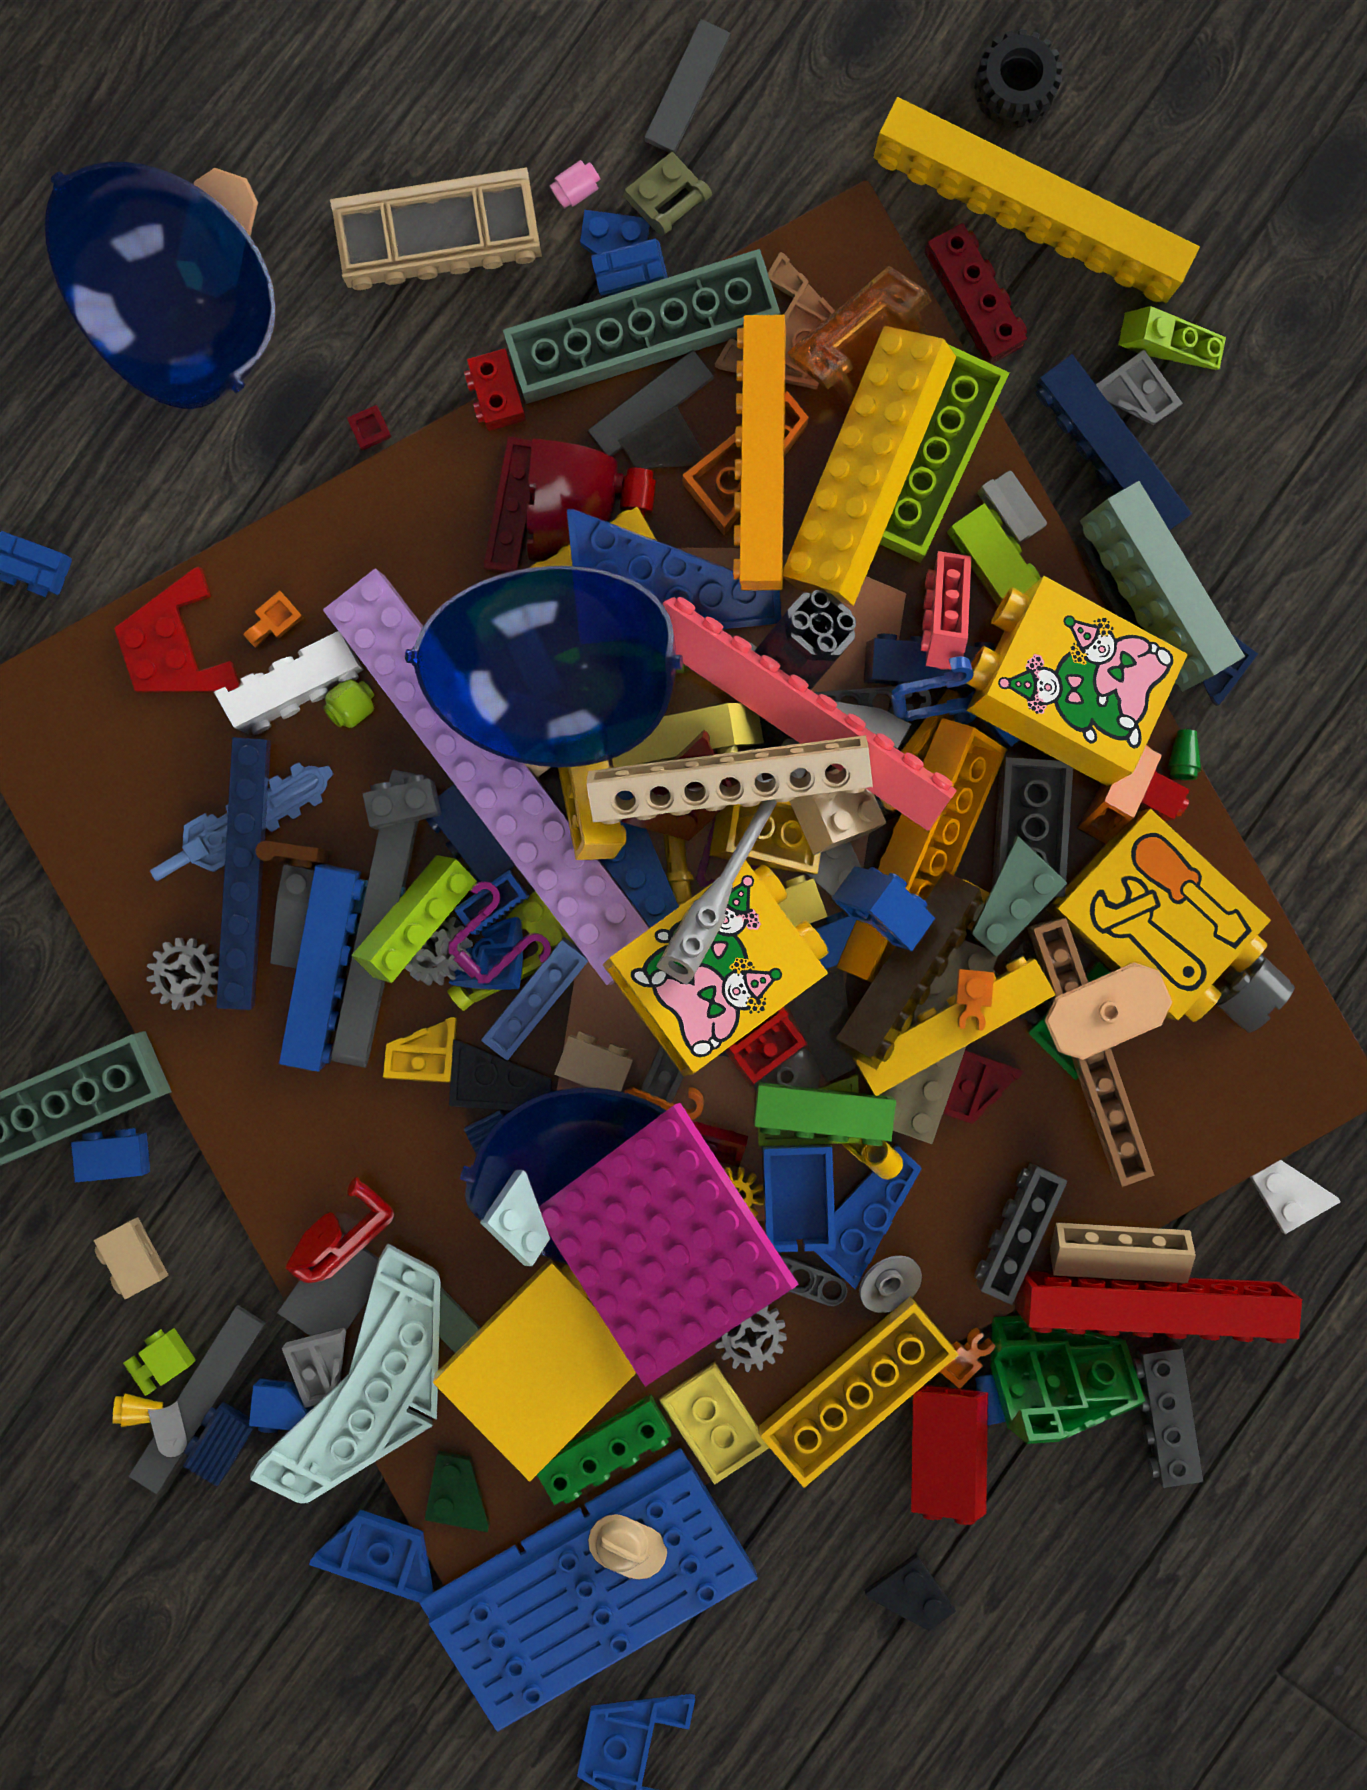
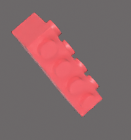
M938 551L934 570H927L925 589L927 590L923 606L925 612L922 624L924 632L921 642V651L926 652V666L951 670L949 659L959 656L964 657L968 640L971 556Z

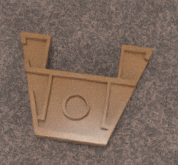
M780 252L770 268L768 276L773 287L793 298L784 314L786 324L785 383L817 390L848 337L851 328L823 297L821 298L809 285V281L805 276L793 267L790 259ZM730 338L718 357L715 367L720 370L737 373V360H743V349H738L737 341Z

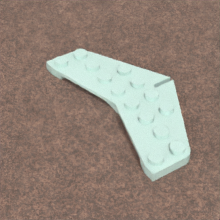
M389 1244L386 1245L378 1260L349 1374L259 1459L250 1475V1480L297 1503H308L433 1426V1420L408 1408L411 1406L437 1420L438 1388L433 1384L434 1374L438 1371L440 1277L433 1267Z

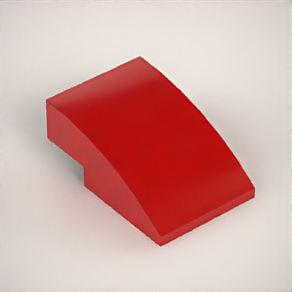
M784 1007L725 1050L750 1086H753L808 1044L787 1017L789 1014Z

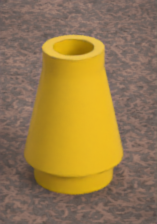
M124 1393V1397L116 1396L113 1408V1424H121V1427L150 1423L148 1409H162L163 1402Z

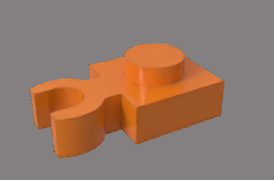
M958 969L955 1003L965 1004L964 1011L958 1017L959 1028L965 1029V1022L969 1016L976 1017L977 1030L983 1031L986 1021L981 1013V1006L991 1007L994 972Z
M974 1328L970 1331L967 1343L964 1346L958 1341L953 1344L959 1355L940 1371L959 1389L983 1366L978 1358L990 1354L995 1348V1344L989 1337L982 1344H977L984 1336L979 1328Z

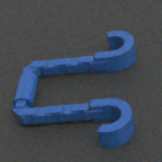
M962 656L950 658L949 662L952 671L944 673V676L897 685L892 690L894 715L908 722L949 713V715H954L955 722L965 725L972 722L976 715L966 711L971 702L969 698L947 700L943 704L907 711L905 694L944 686L950 688L969 682L974 674L970 660Z

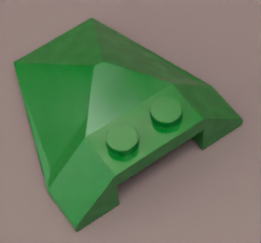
M1021 1316L993 1318L991 1340L995 1344V1348L991 1352L990 1367L1007 1428L1026 1444L1062 1441L1138 1407L1145 1402L1126 1340L1086 1331L1085 1334H1071L1066 1332L1065 1329L1052 1328L1050 1333H1040L1033 1331L1032 1327H1029Z

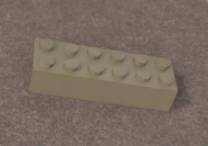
M964 941L958 949L954 948L948 957L949 962L945 972L940 977L936 976L930 985L931 991L923 1005L918 1004L914 1010L911 1025L918 1022L916 1016L931 1007H935L936 1011L948 1005L946 999L956 993L958 969L992 972L997 957L988 949ZM966 1046L880 1094L893 1096L896 1100L893 1131L933 1144Z

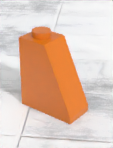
M1146 745L1133 774L1110 786L1101 784L1078 828L1107 844L1134 819L1162 755Z

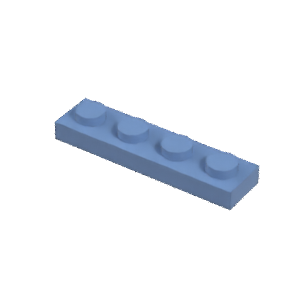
M563 937L550 953L548 959L540 965L485 1033L481 1041L508 1061L587 964L588 960L580 949Z

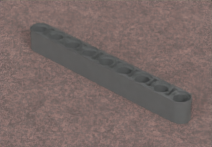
M393 769L389 782H391V787L404 784V778L420 774ZM419 820L379 829L353 953L390 909L399 902L401 888H405ZM353 957L337 1027L332 1061L366 1068L385 981L373 978Z

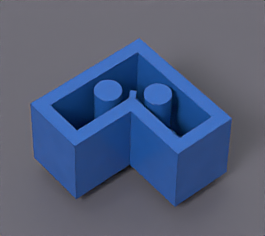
M854 866L831 898L852 919L871 924L892 945L913 951L935 920V917L926 909L928 904L921 897L910 893L905 888L907 883L901 877L894 873L885 875L873 867L867 870Z

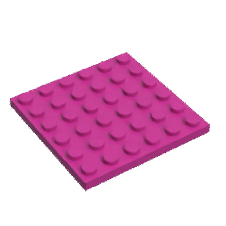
M681 1103L669 1108L539 1206L550 1237L645 1387L799 1285Z

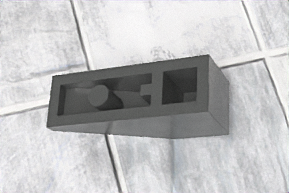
M290 865L283 866L276 903L271 964L297 968L314 870Z

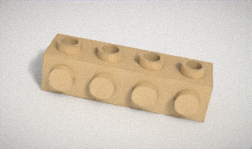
M1056 1223L1050 1247L1053 1275L1188 1283L1196 1256L1191 1231Z

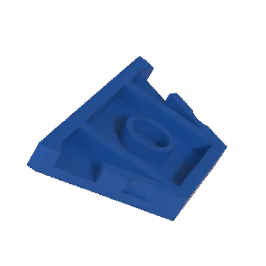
M361 1509L313 1555L309 1563L311 1566L416 1602L434 1592L424 1532Z

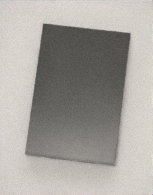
M363 1248L334 1276L315 1283L299 1281L277 1313L310 1336L340 1328H345V1331H347L369 1298L379 1258Z

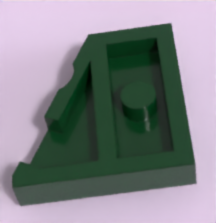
M438 1451L426 1509V1521L488 1532L490 1522L483 1506L480 1486L476 1481L472 1457Z

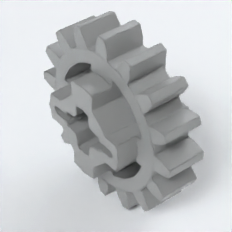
M449 916L443 921L406 965L405 969L410 972L413 978L417 981L421 980L429 986L433 980L439 985H443L444 977L448 976L451 980H455L454 971L456 969L464 971L453 960L455 956L448 953L449 941L461 929L465 928L457 918H450ZM466 937L457 945V950L459 952L463 950L471 958L472 956L466 949L472 947L473 942Z
M175 938V947L170 942L163 943L164 953L160 951L153 952L157 962L147 964V967L154 970V975L146 979L149 982L156 983V987L151 990V993H162L161 1004H167L172 1000V1009H180L183 1003L186 1010H191L194 1008V1001L199 1006H203L206 1004L204 995L209 997L216 995L211 987L218 984V978L214 976L216 972H219V966H213L212 962L218 956L217 954H206L209 945L202 944L197 948V939L190 938L185 945L183 938ZM182 952V954H179L177 961L170 964L167 963L174 954ZM198 958L202 961L205 972L198 965ZM185 969L186 972L197 978L184 979L182 975L172 970ZM164 976L167 977L168 981L170 982L171 989H169L166 985ZM196 984L202 985L196 993L187 996V993H190L191 987Z
M768 1306L757 1312V1314L763 1316L768 1321H759L750 1317L739 1324L735 1330H731L730 1333L727 1332L721 1336L722 1338L715 1342L716 1348H725L721 1354L722 1359L726 1360L732 1357V1367L735 1369L740 1363H744L746 1372L750 1371L751 1364H756L760 1371L763 1370V1361L767 1360L769 1363L774 1364L773 1353L782 1354L784 1351L783 1347L778 1344V1341L787 1340L786 1334L779 1332L780 1329L785 1327L784 1320H775L779 1315L777 1308L768 1311ZM751 1327L753 1332H756L755 1339L749 1341L747 1336H744L745 1329ZM772 1335L769 1346L762 1351L761 1346L764 1340ZM741 1347L749 1351L750 1355L741 1354L735 1348Z

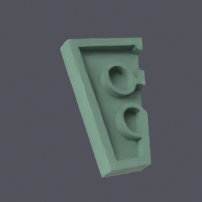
M1019 836L1015 837L1012 848L998 873V878L990 895L987 896L983 911L970 932L995 957L1017 937L1067 884Z

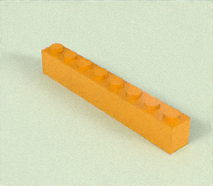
M744 315V328H737V348L743 349V360H737V381H743V393H736V414H742V426H736L735 438L736 447H742V459H735V480H741V492H735L734 507L735 513H741V525H734V546H740V559H734L733 576L734 580H740L741 590H782L785 315Z

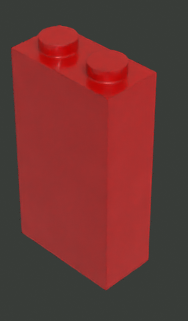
M923 1385L913 1394L911 1512L921 1513L923 1518L929 1520H940L943 1517L953 1518L954 1522L960 1525H972L986 1514L988 1392Z

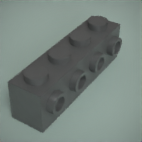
M1029 1163L1027 1169L1022 1168L1015 1186L1019 1187L1014 1199L1009 1198L1003 1208L1002 1217L1005 1218L1000 1230L995 1229L988 1243V1248H991L986 1261L981 1260L974 1274V1278L977 1279L976 1285L982 1292L1011 1305L1013 1304L1068 1182L1066 1179L1033 1163Z
M1175 1342L1136 1348L1137 1358H1134L1132 1361L1137 1377L1141 1380L1142 1392L1145 1398V1402L1140 1405V1409L1146 1413L1147 1424L1143 1425V1435L1146 1444L1151 1445L1152 1457L1148 1458L1150 1475L1152 1478H1156L1163 1488L1203 1482L1183 1349Z

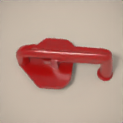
M358 1177L353 1178L350 1182L347 1194L348 1196L354 1195L359 1198L372 1211L343 1238H341L342 1232L337 1216L333 1213H327L317 1220L303 1234L286 1264V1269L298 1280L304 1283H315L334 1276L393 1220L394 1213L391 1206L370 1187L362 1183Z

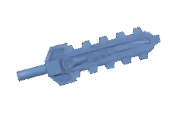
M298 762L290 767L292 775L282 780L277 775L269 780L270 788L268 789L266 828L269 831L273 832L280 828L278 820L286 815H289L292 819L300 816V807L310 802L315 807L323 802L321 794L327 787V781L334 775L329 766L321 768L316 766L303 767ZM228 805L225 806L227 814L220 818H217L214 814L207 817V814L204 813L184 825L183 851L150 870L156 881L161 880L189 862L212 872L225 866Z

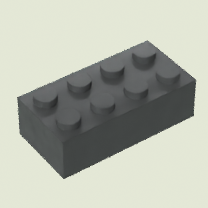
M1009 757L1002 760L999 767L992 888L998 878L1002 865L1008 857L1016 836H1019L1066 881L1073 768L1069 765L1055 760ZM1066 885L1055 897H1065Z

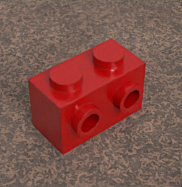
M506 348L467 359L470 370L464 371L469 391L476 390L479 402L473 403L478 423L485 421L488 431L526 421Z

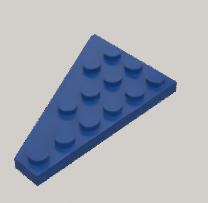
M575 509L567 510L580 644L644 638L645 632L663 602L672 597L686 599L695 606V612L704 618L708 616L717 620L723 625V629L777 624L782 618L780 590H741L740 580H734L733 570Z

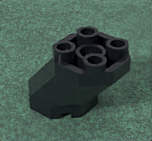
M824 590L803 593L786 611L754 652L761 657L766 655L773 658L780 664V670L789 676H799L808 683V689L812 690L855 639L854 628L856 627V619L852 615V611L831 593H827Z

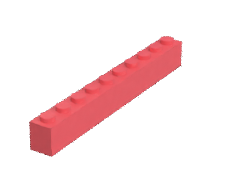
M672 597L663 602L645 632V638L800 744L866 735L873 787L866 789L927 831L930 830L957 791L952 787V782L946 776L938 772L931 773L923 767L924 764L918 757L911 753H902L894 747L895 743L889 737L881 733L876 735L865 728L866 723L854 714L849 713L846 715L836 708L837 703L824 694L817 695L808 689L809 685L805 680L796 675L789 676L780 670V664L773 658L766 655L761 657L751 650L752 646L748 641L739 636L732 637L723 631L724 627L720 622L708 616L704 618L695 612V606L686 599ZM831 764L839 771H842L844 768L840 764Z

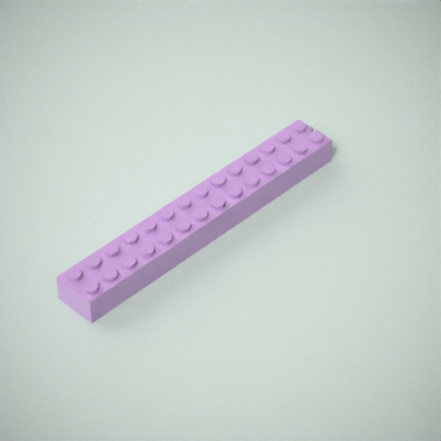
M375 568L324 608L323 611L605 984L612 985L614 980L602 964L650 929V926L600 859L575 860L567 814L541 780L520 760L507 740L506 734L389 580Z

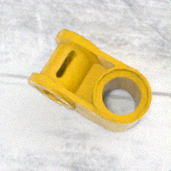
M860 1138V1143H841L859 1161L863 1162L882 1179H892L902 1170V1157L886 1141H883L882 1146L863 1144L862 1138Z

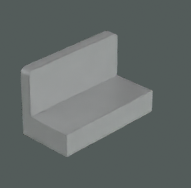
M1012 471L1006 472L995 481L994 479L990 480L977 493L989 510L993 508L999 514L1003 522L1001 528L1008 537L1013 536L1018 544L1047 525V521Z

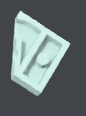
M515 1170L480 1223L524 1266H533L550 1240L526 1172L524 1170Z

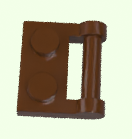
M262 841L255 849L256 855L260 860L282 863L287 858H291V865L315 869V866H318V863L327 864L329 851L273 841Z

